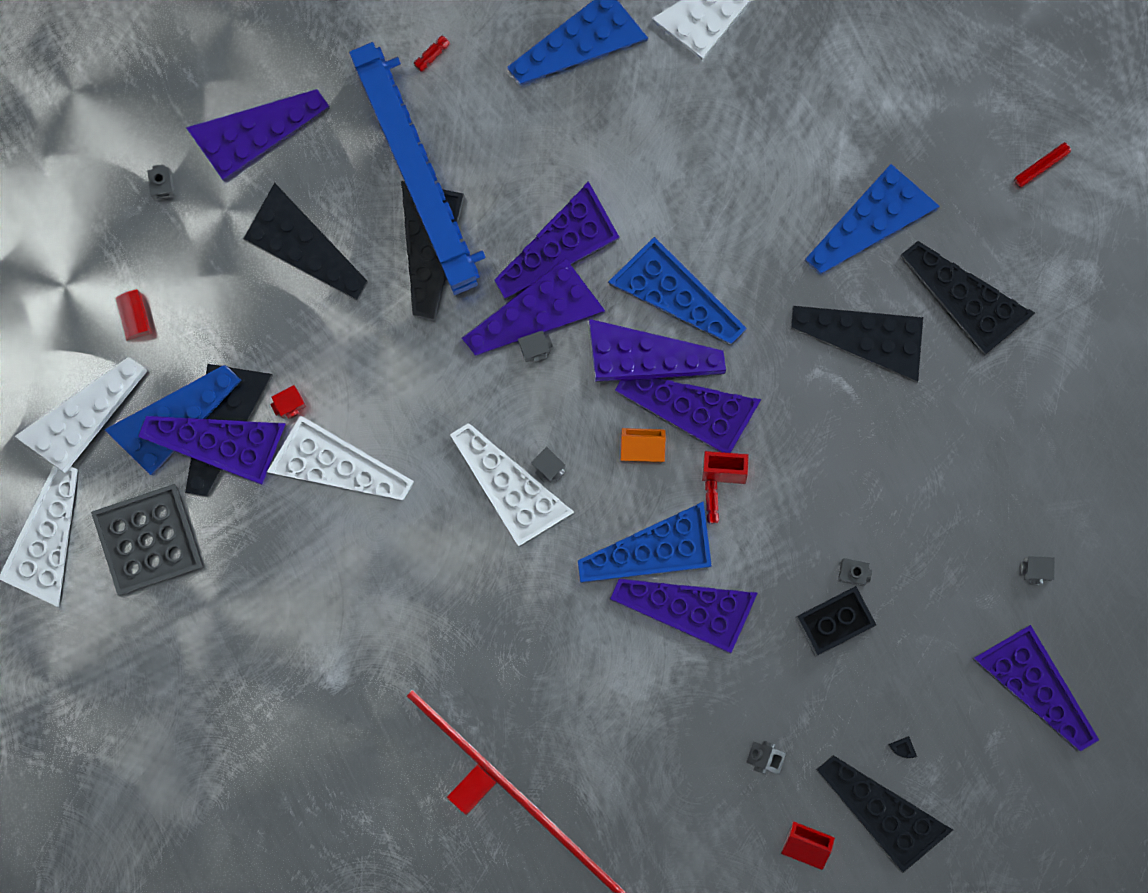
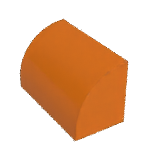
M622 428L621 461L664 462L665 429Z

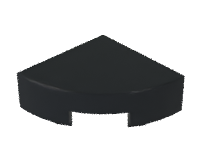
M909 736L888 744L892 752L900 757H917Z

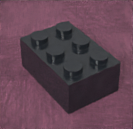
M857 586L795 617L815 657L876 626Z

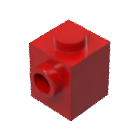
M295 385L271 396L273 403L270 405L275 415L280 414L283 419L286 417L291 419L299 415V410L306 407Z

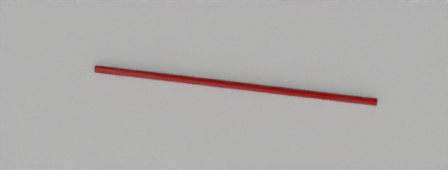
M413 690L406 696L613 893H626Z

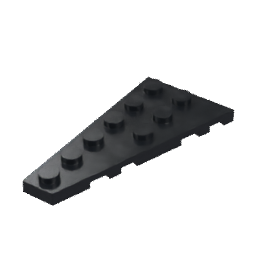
M401 181L412 313L415 317L435 321L446 275L405 181ZM442 189L446 199L443 203L448 202L454 219L451 221L452 223L456 221L458 224L465 195Z
M274 182L243 240L358 301L368 281Z
M919 241L901 254L903 260L984 355L1035 314L1032 310L1023 307L1016 300L1010 299L999 292L998 289L975 275L966 272L954 262L948 261Z
M803 306L792 307L791 329L918 383L923 317Z
M207 364L206 374L221 366ZM229 367L241 381L206 419L249 421L273 374ZM191 458L185 493L208 497L222 469Z
M834 755L816 769L902 873L954 830Z

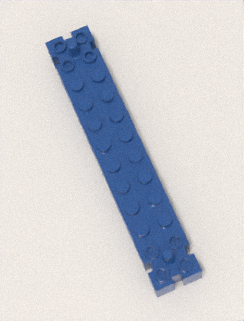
M373 42L350 51L355 69L454 296L478 286L476 279L480 278L475 263L485 259L486 256L483 250L470 255L465 241L460 242L463 237L456 221L453 223L451 221L454 219L448 202L443 203L446 200L439 182L435 184L437 178L431 163L426 164L429 161L422 143L418 145L421 141L414 124L409 125L412 121L406 105L401 106V104H404L397 85L393 86L395 82L390 69L401 65L399 58L395 57L385 61L381 48H376Z

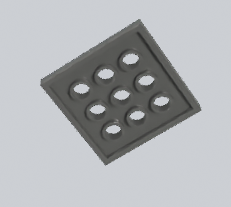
M176 484L91 512L118 596L203 568ZM159 506H165L167 509V514L163 518H158L155 515V510ZM138 513H144L146 516V521L142 525H137L134 521V517ZM117 520H123L125 523V528L121 532H116L113 528ZM167 526L172 527L174 530L173 536L169 539H165L162 536V530ZM147 533L151 534L153 537L152 543L144 546L141 543V537ZM123 541H130L132 544V548L128 553H123L120 550V545ZM173 547L179 548L181 552L179 558L175 560L169 557V550ZM152 554L158 555L160 559L159 564L155 567H151L148 564V558ZM132 561L137 562L139 567L138 571L134 574H130L127 571V565Z

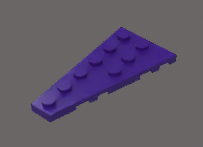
M318 89L189 126L186 129L221 179L225 181L330 109V106Z
M589 181L495 278L494 281L505 300L526 289L565 258L570 264H573L620 238Z
M565 258L462 336V339L474 355H478L516 342L519 338L542 330L545 332L605 310Z
M589 319L595 382L725 374L726 372L723 350Z
M658 378L620 380L615 389V392L717 451L731 453L761 399L744 397L738 394L720 392L719 390Z
M145 416L138 437L262 485L286 423Z
M619 579L610 600L732 653L758 593Z
M1031 625L973 658L1078 751H1082L1099 741V738Z

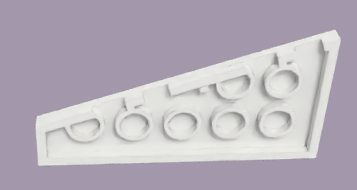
M680 0L653 17L652 21L703 60L751 0Z
M130 357L126 358L15 437L59 470L66 473L145 375L147 370Z
M302 416L297 420L267 471L270 474L401 501L405 499L414 483L413 480Z
M469 423L450 434L518 547L575 513Z
M53 466L0 573V580L56 607H59L78 474V469L72 466L66 473Z

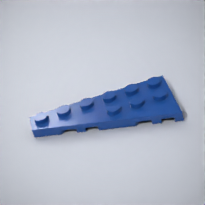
M593 0L507 66V70L521 86L551 73L560 72L568 67L580 65L608 55L610 52L625 49L638 42L647 41L648 37L618 0Z
M890 164L805 258V261L819 274H823L855 254L901 230L908 224L938 209L940 206L896 167Z
M655 237L608 281V284L730 345L747 329Z
M223 365L104 430L150 475H153L175 451L138 437L145 416L206 419L240 383L241 379L228 366Z
M704 501L578 560L580 583L712 567Z

